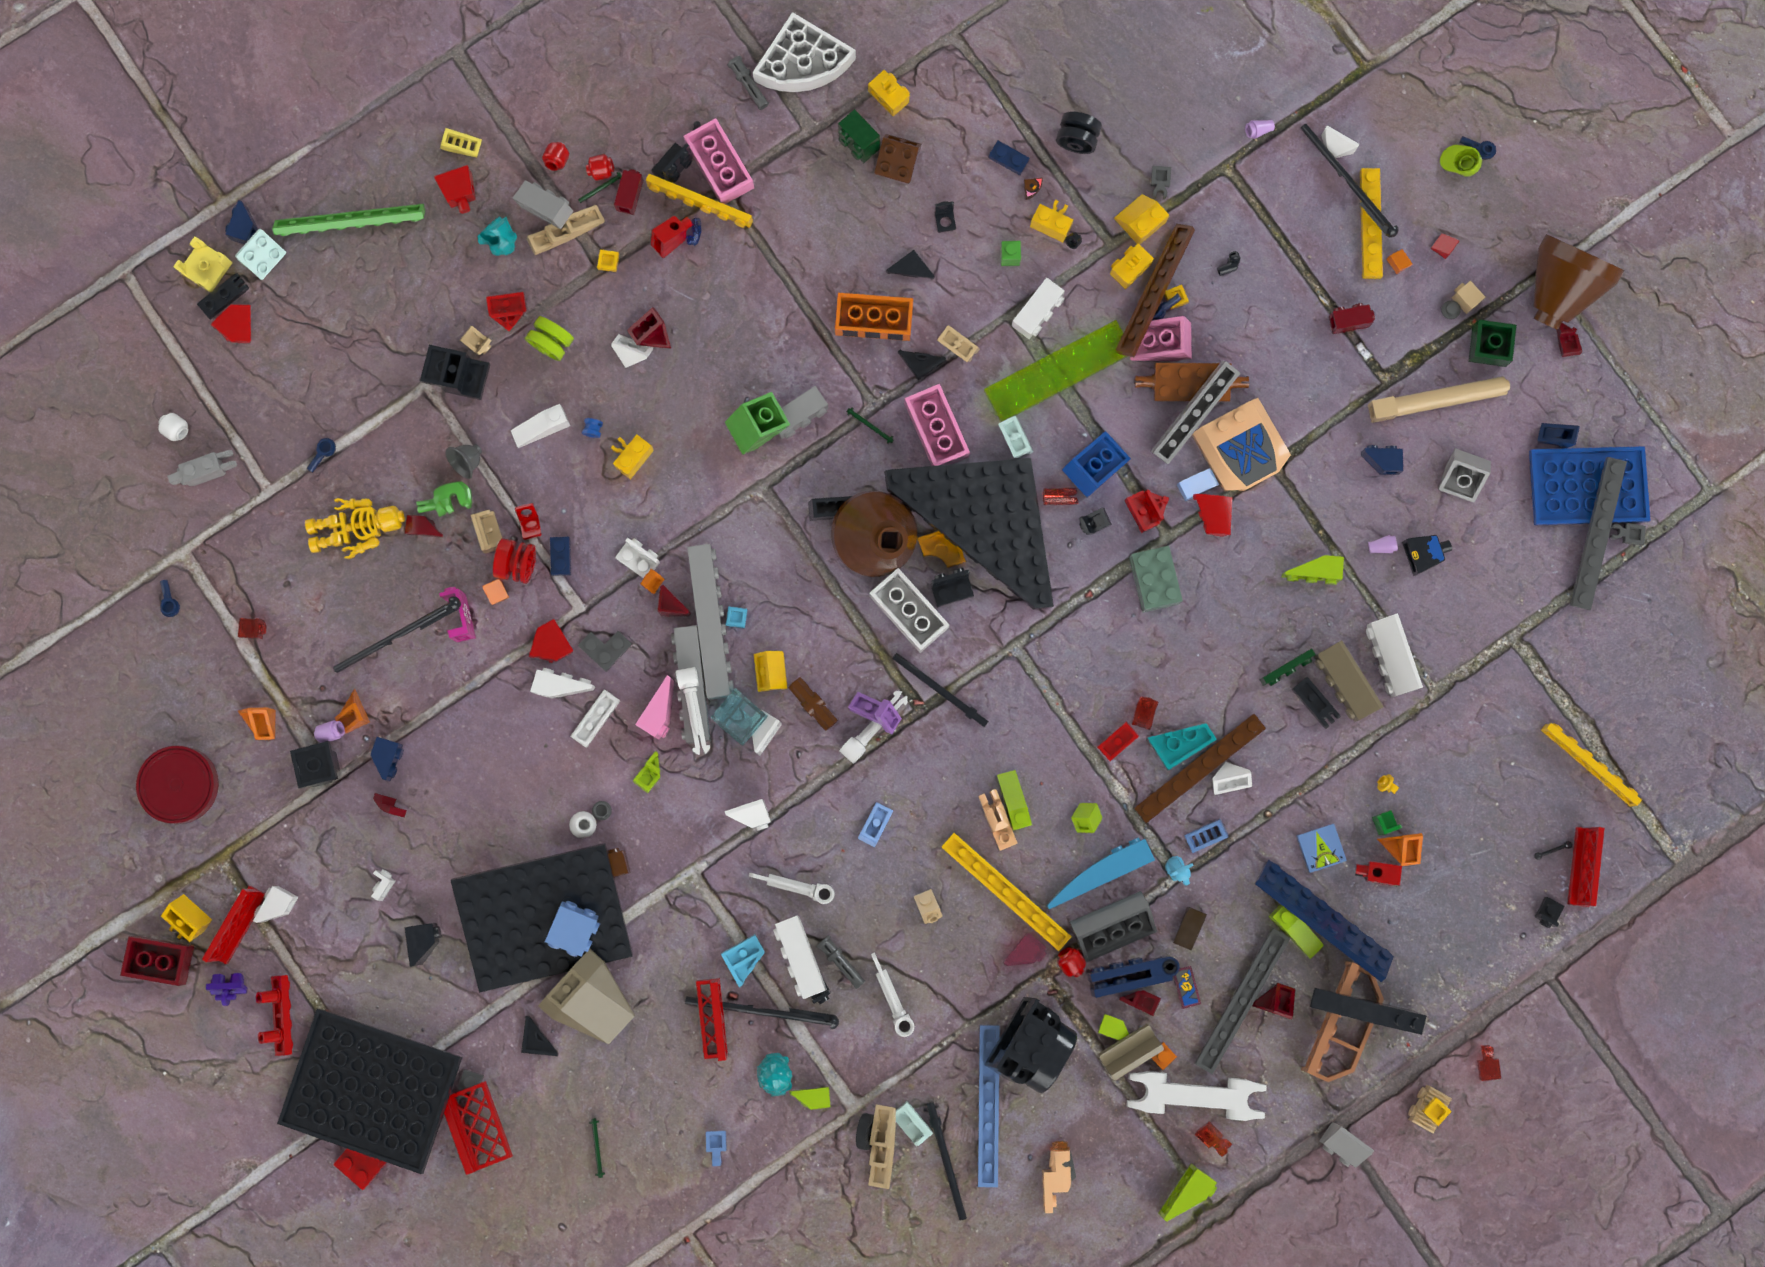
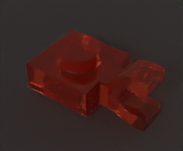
M1481 1045L1483 1060H1477L1479 1079L1481 1081L1501 1079L1499 1059L1493 1058V1047Z
M1210 1121L1200 1127L1194 1134L1208 1148L1213 1146L1221 1157L1226 1155L1227 1149L1232 1146L1230 1141L1222 1139L1223 1134Z

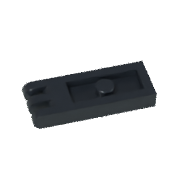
M238 273L232 275L197 303L210 320L249 290L248 285H244L243 279H239Z
M1308 677L1291 689L1325 729L1329 727L1325 719L1331 724L1335 722L1331 714L1336 719L1341 717Z

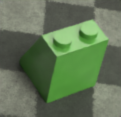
M772 392L741 404L725 421L742 455L758 449L790 426Z

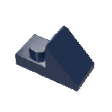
M1541 423L1537 441L1543 444H1556L1562 449L1576 445L1580 426Z

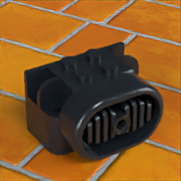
M1023 997L984 1065L1008 1081L1026 1084L1036 1092L1044 1093L1057 1080L1072 1054L1077 1042V1033L1062 1023L1060 1017L1052 1009L1039 1003V999Z

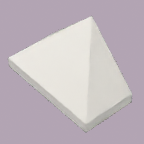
M1326 126L1321 135L1324 145L1335 158L1354 154L1359 146L1357 142L1329 126Z
M618 334L611 345L625 368L647 359L653 351V347L636 345L633 339Z
M1225 762L1212 778L1214 795L1252 787L1251 771Z

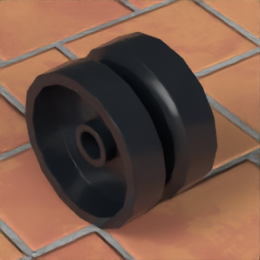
M1082 112L1064 113L1060 123L1061 129L1057 133L1056 143L1060 147L1074 153H1094L1098 142L1097 137L1100 135L1102 128L1101 122L1097 118Z

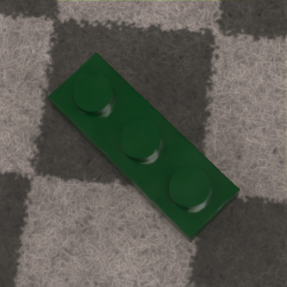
M1311 648L1259 680L1263 686L1266 684L1272 686L1280 681L1278 677L1285 674L1287 677L1294 673L1296 666L1301 664L1304 667L1311 663V657L1316 654Z

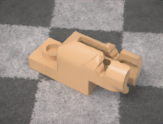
M994 789L990 791L993 804H988L985 793L978 797L998 849L1001 851L1018 843L999 794Z

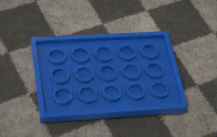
M1645 446L1531 449L1529 451L1534 525L1590 524L1606 457L1627 461L1612 523L1650 522Z

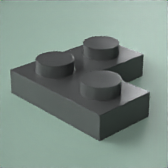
M617 631L606 644L590 632L578 646L607 672L633 644Z

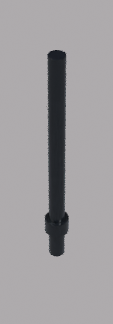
M898 653L893 656L892 659L963 711L967 718L975 720L983 727L987 725L989 721L978 714L975 708L967 706Z
M929 1102L926 1104L930 1115L929 1123L935 1133L959 1221L965 1220L967 1217L941 1129V1118L937 1115L934 1102Z

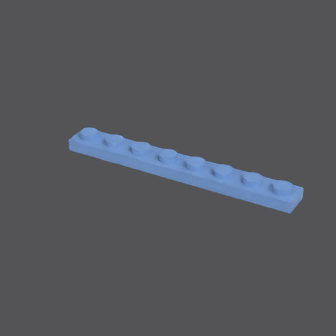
M980 1025L978 1187H998L999 1074L984 1064L999 1040V1025Z

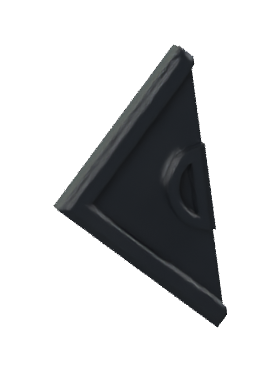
M912 250L886 270L888 274L915 278L922 277L931 280L935 278L934 274L915 250Z
M901 349L898 351V354L917 380L946 361L944 356L939 357L919 352H908Z
M525 1016L521 1053L558 1056V1051L532 1018Z

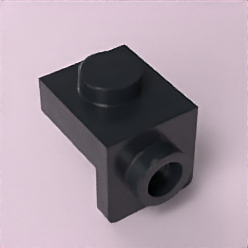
M1100 508L1079 518L1080 528L1086 535H1093L1112 525L1105 508Z

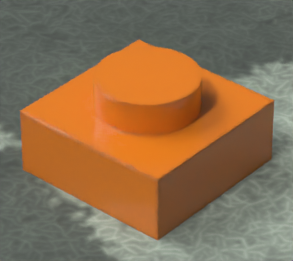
M650 569L640 584L649 592L655 594L665 579L656 571Z
M1162 1042L1164 1050L1151 1059L1164 1070L1177 1056Z

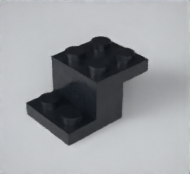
M429 344L420 382L439 386L446 393L482 400L490 363L471 359L466 352Z

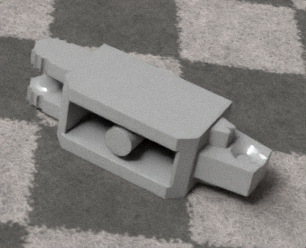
M233 451L212 452L179 464L177 472L168 475L170 484L176 485L181 483L182 485L196 486L224 476L227 470L237 466L236 461H229L224 464L222 462L223 459L233 456Z

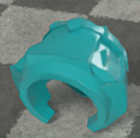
M499 216L482 230L477 238L479 244L489 245L493 255L506 256L515 250L517 235L511 229L507 217L501 218Z
M780 1053L767 1054L760 1065L757 1066L759 1086L771 1096L784 1095L788 1090L792 1089V1071L788 1066V1057Z

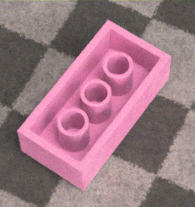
M716 118L684 135L685 144L690 145L694 160L720 203L727 204L754 189L752 178Z
M940 384L905 398L904 404L931 466L950 465L969 457L970 451Z

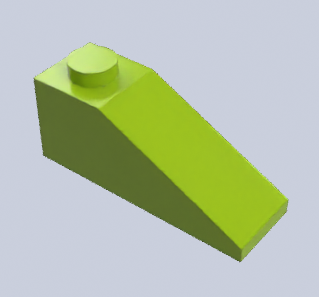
M1016 770L998 774L997 778L1012 831L1032 826Z
M1281 904L1268 916L1309 959L1324 946L1306 923Z

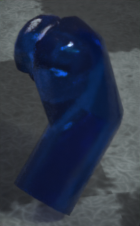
M700 218L692 219L693 235L686 237L687 245L695 246L699 243L702 233Z

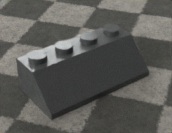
M1141 891L1070 921L1073 934L1086 962L1157 932L1150 906Z

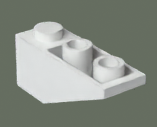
M543 668L542 671H536L530 692L548 698H557L593 691L595 686L591 684L590 680L580 678L577 681L572 679V675L561 673V676L554 674V670Z

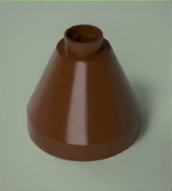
M1546 234L1538 248L1533 307L1537 308L1538 311L1533 319L1558 330L1562 321L1569 323L1616 286L1625 270Z
M865 491L852 496L841 505L833 519L831 540L837 557L846 567L864 576L881 577L893 573L897 568L900 569L907 563L917 543V524L913 513L902 503L903 501L894 495L882 491ZM883 532H886V538L884 542L881 544Z

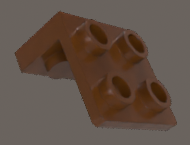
M886 134L882 140L874 173L909 184L922 144Z

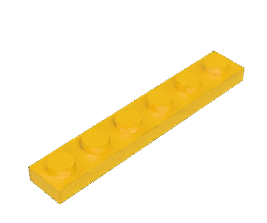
M1361 168L1360 188L1381 212L1380 168ZM1361 206L1362 279H1381L1383 277L1382 230Z
M648 174L646 178L647 186L653 192L659 193L660 191L665 193L670 199L676 200L677 198L690 207L694 205L705 213L710 214L712 212L717 214V217L720 219L734 221L739 227L744 228L746 226L750 228L753 219L750 214L654 175Z
M1549 723L1543 726L1541 731L1626 804L1630 807L1638 806L1642 801L1634 789L1626 787L1623 784V780L1615 774L1612 775L1605 764L1593 759L1591 752L1580 748L1577 745L1578 742L1573 737L1566 736L1559 725Z

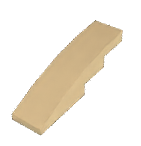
M597 205L572 213L561 229L550 224L545 226L544 230L527 236V241L534 255H537L592 230L604 223L605 220Z
M877 1104L875 1107L869 1144L872 1145L869 1165H871L869 1186L889 1189L896 1125V1108Z

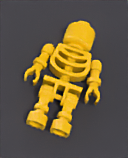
M337 498L334 501L337 503L341 502L344 505H341L339 508L334 507V509L338 511L348 508L354 510L351 515V523H347L346 514L340 512V519L338 515H330L328 518L323 520L317 519V521L314 518L305 520V528L309 535L318 534L317 529L323 530L324 527H329L334 532L330 534V537H321L320 540L318 537L309 538L308 545L312 553L321 552V547L323 549L328 546L338 547L342 546L343 543L350 545L349 532L353 531L358 539L366 542H359L357 546H348L342 549L343 552L347 550L352 551L349 556L344 557L345 559H352L358 553H365V550L373 549L379 545L380 542L377 537L381 536L380 529L383 532L400 529L402 522L405 521L403 511H399L396 506H388L376 511V509L371 507L372 501L367 498L361 500L352 498L349 501ZM358 529H361L365 536H361Z

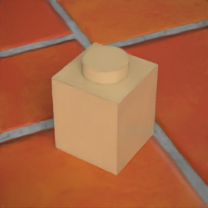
M1471 281L1466 285L1461 283L1454 290L1456 293L1452 297L1466 314L1486 298Z

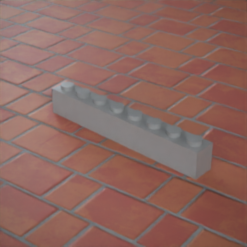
M710 544L690 546L687 549L707 699L731 697V692H734L733 680L729 681L728 673H732L730 661L727 662L726 654H729L728 642L724 643L723 635H727L726 625L721 622L724 610L723 605H719L718 599L722 597L720 586L716 584V579H719L718 567L714 568L713 561L717 560L716 550L712 549Z

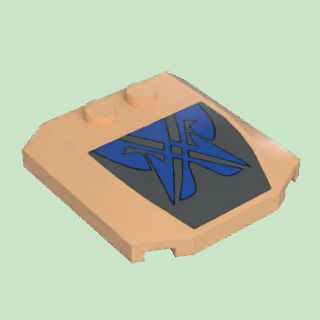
M1259 398L1253 399L1211 421L1192 434L1223 491H1246L1277 474L1291 455Z

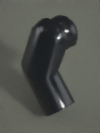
M1237 251L1229 254L1227 264L1217 267L1219 276L1237 270L1241 260Z

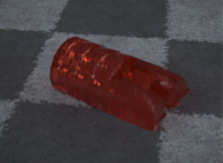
M1043 488V505H1077V497H1071L1077 494V489Z

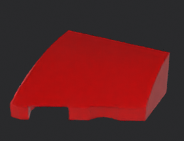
M1193 494V499L1197 500L1200 508L1198 513L1203 520L1205 533L1220 537L1231 535L1233 497Z

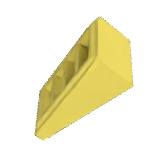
M445 128L440 149L477 158L482 139ZM449 137L453 138L451 144L448 143ZM457 139L460 140L459 146L455 145ZM464 141H468L466 149L462 148ZM471 143H475L473 151L470 150Z

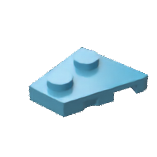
M754 934L721 953L739 987L743 985L745 979L752 972L765 951Z

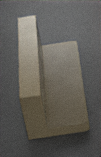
M1145 1024L1098 1055L1106 1070L1115 1081L1162 1052L1164 1048L1154 1035L1149 1024Z

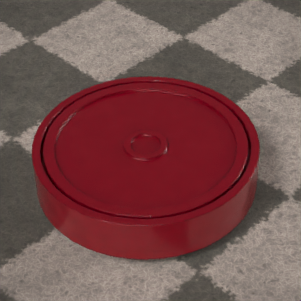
M168 746L151 754L142 764L136 779L137 797L145 812L158 821L172 824L189 823L202 817L215 802L219 788L218 774L212 761L202 752L185 746Z

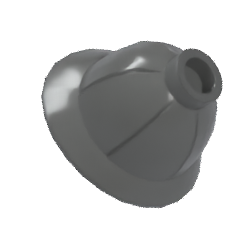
M477 444L473 446L461 445L456 448L448 447L445 454L449 464L462 477L471 479L473 470L480 463L481 448Z

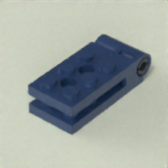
M1165 955L1145 960L1138 957L1129 959L1127 964H1123V962L1109 964L1110 968L1104 969L1102 966L1090 968L1091 972L1086 974L1088 981L1095 982L1146 970V976L1128 980L1124 977L1113 979L1111 984L1105 981L1095 983L1094 987L1090 988L1091 996L1098 998L1173 981L1172 976L1179 972L1180 965L1177 959Z

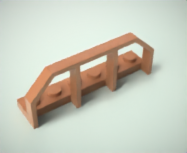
M1346 961L1344 964L1346 968L1336 993L1351 996L1353 990L1351 988L1352 983L1358 979L1361 972L1368 975L1377 997L1376 1002L1383 1003L1384 998L1376 978L1365 969L1359 967L1360 965ZM1327 1012L1320 1030L1316 1032L1318 1035L1305 1067L1302 1066L1301 1070L1326 1082L1353 1073L1370 1035L1373 1023H1367L1358 1047H1355L1333 1037L1337 1030L1336 1022L1338 1017L1341 1018L1342 1016ZM1329 1040L1356 1051L1349 1068L1327 1077L1318 1074L1322 1066L1321 1058L1323 1054L1328 1052L1330 1047Z

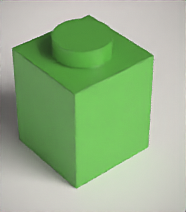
M1002 241L1000 248L1001 266H1020L1021 241Z

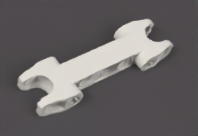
M1144 1071L1129 1073L1128 1075L1129 1080L1142 1082L1146 1087V1093L1143 1098L1127 1100V1107L1139 1109L1147 1113L1164 1114L1165 1104L1226 1109V1119L1248 1121L1265 1118V1112L1250 1109L1247 1103L1248 1096L1251 1093L1266 1091L1267 1085L1255 1083L1247 1079L1228 1078V1087L1168 1083L1167 1073Z

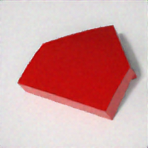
M524 292L486 297L489 316L509 332L527 311Z
M231 304L210 325L227 342L251 343V305Z
M1147 489L1124 500L1141 533L1158 526L1164 519L1163 515L1169 497L1159 496Z
M552 619L536 629L528 657H536L553 663V661L557 662L572 654L574 650L556 621Z

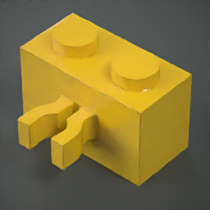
M883 70L868 83V92L893 117L909 103V91L906 87L900 86L897 83V79L892 73L888 74Z
M1056 199L1052 209L1039 204L1031 220L1030 227L1064 243L1073 224V219L1063 215L1068 205L1065 204L1064 208L1057 212L1056 206L1059 201Z
M1137 244L1135 247L1130 246L1124 252L1125 256L1121 260L1118 258L1111 265L1110 275L1125 290L1152 265L1154 260L1140 244Z
M637 434L628 445H626L621 437L617 439L622 443L624 450L616 448L614 445L611 447L614 452L620 453L613 465L630 480L654 451L652 445Z
M184 894L169 903L161 915L171 925L169 928L171 932L174 930L179 932L178 939L184 937L189 942L201 935L212 921L205 912Z

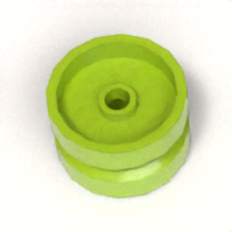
M538 316L533 324L537 331L529 330L524 339L542 354L556 361H561L565 354L562 347H569L574 340L573 336L551 320Z

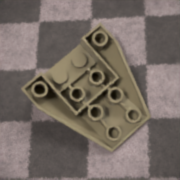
M591 949L581 957L538 1005L553 1020L607 1044H610L635 1016L606 963Z

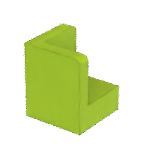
M1080 803L1071 819L1077 833H1095L1102 820V815L1097 803Z

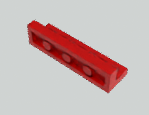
M720 978L697 980L696 988L704 1059L718 1058V1061H725L728 1057ZM710 984L711 995L709 997L702 993L701 985ZM707 1002L712 1005L713 1014L711 1017L704 1012L703 1007ZM709 1021L714 1024L715 1034L713 1036L706 1031V1025ZM711 1041L716 1043L717 1053L708 1054V1045Z

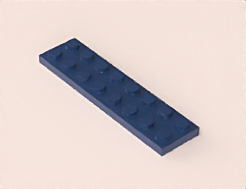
M1270 860L1264 864L1255 885L1380 982L1386 979L1394 958L1387 949L1381 947L1373 938L1367 936L1356 925L1346 920L1341 913L1328 906L1324 900L1319 899L1310 889L1304 887L1293 876L1283 871L1279 865Z

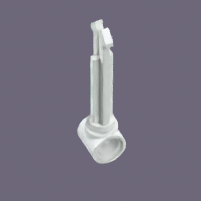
M696 667L676 670L679 689H684L683 693L686 698L695 748H692V750L700 755L698 735H700L701 745L706 754L710 749V745L706 746L696 693V686H699Z
M895 691L893 693L894 698L890 701L892 705L899 699L902 691ZM907 696L899 700L894 706L896 711L902 704L906 705L908 703ZM871 721L859 736L851 737L839 751L854 764L866 751L865 746L882 726Z
M749 873V877L767 881L768 886L809 896L821 904L830 903L835 896L834 889L826 884L817 883L816 886L815 884L811 885L773 874L765 877ZM824 888L830 891V897L827 900H822L819 896L820 890Z
M873 953L871 955L879 972L876 973V977L895 1019L893 1020L895 1031L898 1035L907 1037L914 1031V1022L903 1009L887 970L882 971L876 954ZM902 1021H907L910 1024V1029L906 1032H902L899 1029V1024Z

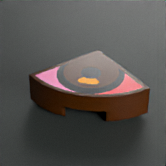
M1043 178L1024 180L1026 200L1033 198L1040 191Z

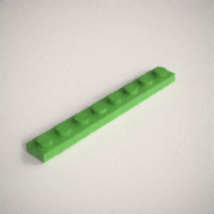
M424 204L281 219L275 220L272 229L274 235L287 236L291 233L306 234L317 230L324 232L328 229L343 230L354 226L361 228L372 224L379 226L390 222L398 224L408 220L416 222L424 219L425 206Z

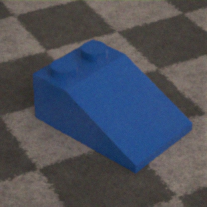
M1105 431L1075 456L1062 471L1088 498L1131 458Z

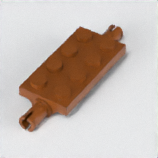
M1155 363L1154 374L1152 376L1135 375V381L1142 382H1134L1135 388L1151 387L1154 390V401H1191L1220 363ZM1249 376L1237 377L1219 401H1230L1232 388H1249V383H1241L1242 381L1249 382Z

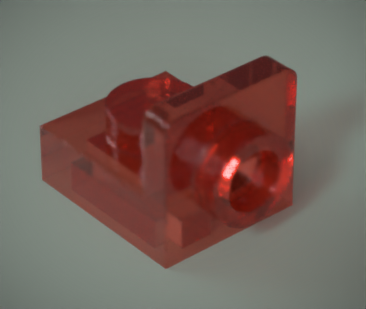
M240 618L238 637L263 639L267 629L265 620L260 618Z

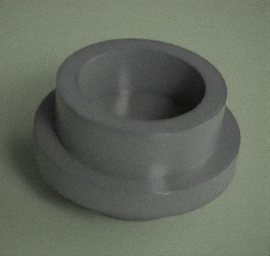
M1450 300L1443 304L1441 312L1445 318L1455 319L1459 316L1461 308L1457 302Z
M605 801L595 803L592 808V814L598 820H606L612 813L610 804Z

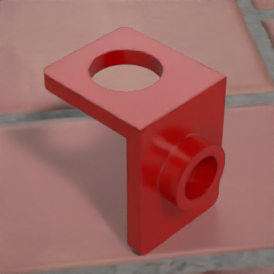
M529 503L515 507V512L520 521L523 540L541 536L539 516L534 504ZM525 509H529L532 511L528 515L521 514V512Z

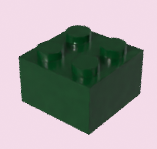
M855 109L838 123V140L844 147H848L851 150V154L856 160L860 159L864 164L880 150V135Z
M1478 320L1472 326L1468 362L1507 367L1513 362L1517 325Z

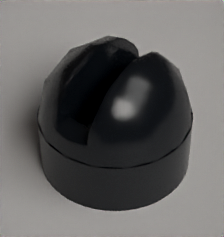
M1074 232L1066 237L1065 242L1069 248L1076 249L1082 243V237Z

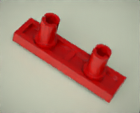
M288 975L271 976L272 990L257 992L256 1002L258 1004L272 1002L274 1030L259 1032L258 1042L260 1044L274 1042L275 1056L292 1055L290 982Z

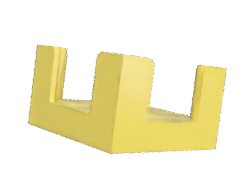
M194 236L190 242V245L194 248L185 263L178 260L173 267L180 274L211 293L232 265V262L219 251L216 252Z

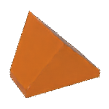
M355 688L340 714L335 717L336 721H340L344 725L345 734L370 723Z
M268 707L238 710L240 716L253 732L255 740L275 739L276 710Z
M1422 833L1377 839L1401 866L1420 864L1423 842Z

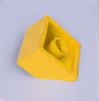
M1141 194L1115 216L1114 219L1136 244H1141L1167 222L1169 214L1157 201Z

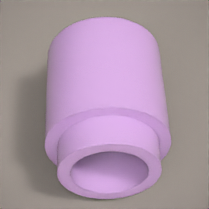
M333 720L316 726L314 736L320 743L331 742L340 739L345 734V728L342 722Z

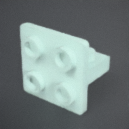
M258 229L235 257L258 278L263 280L283 258L286 251L262 229Z

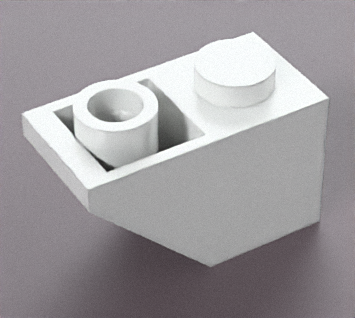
M272 886V888L266 891L262 906L259 905L257 907L253 921L262 923L288 915L298 896L279 886Z

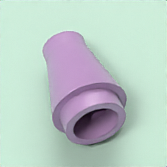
M1251 120L1245 126L1247 137L1253 139L1275 129L1273 120Z
M1387 535L1368 542L1370 554L1398 551L1395 536Z

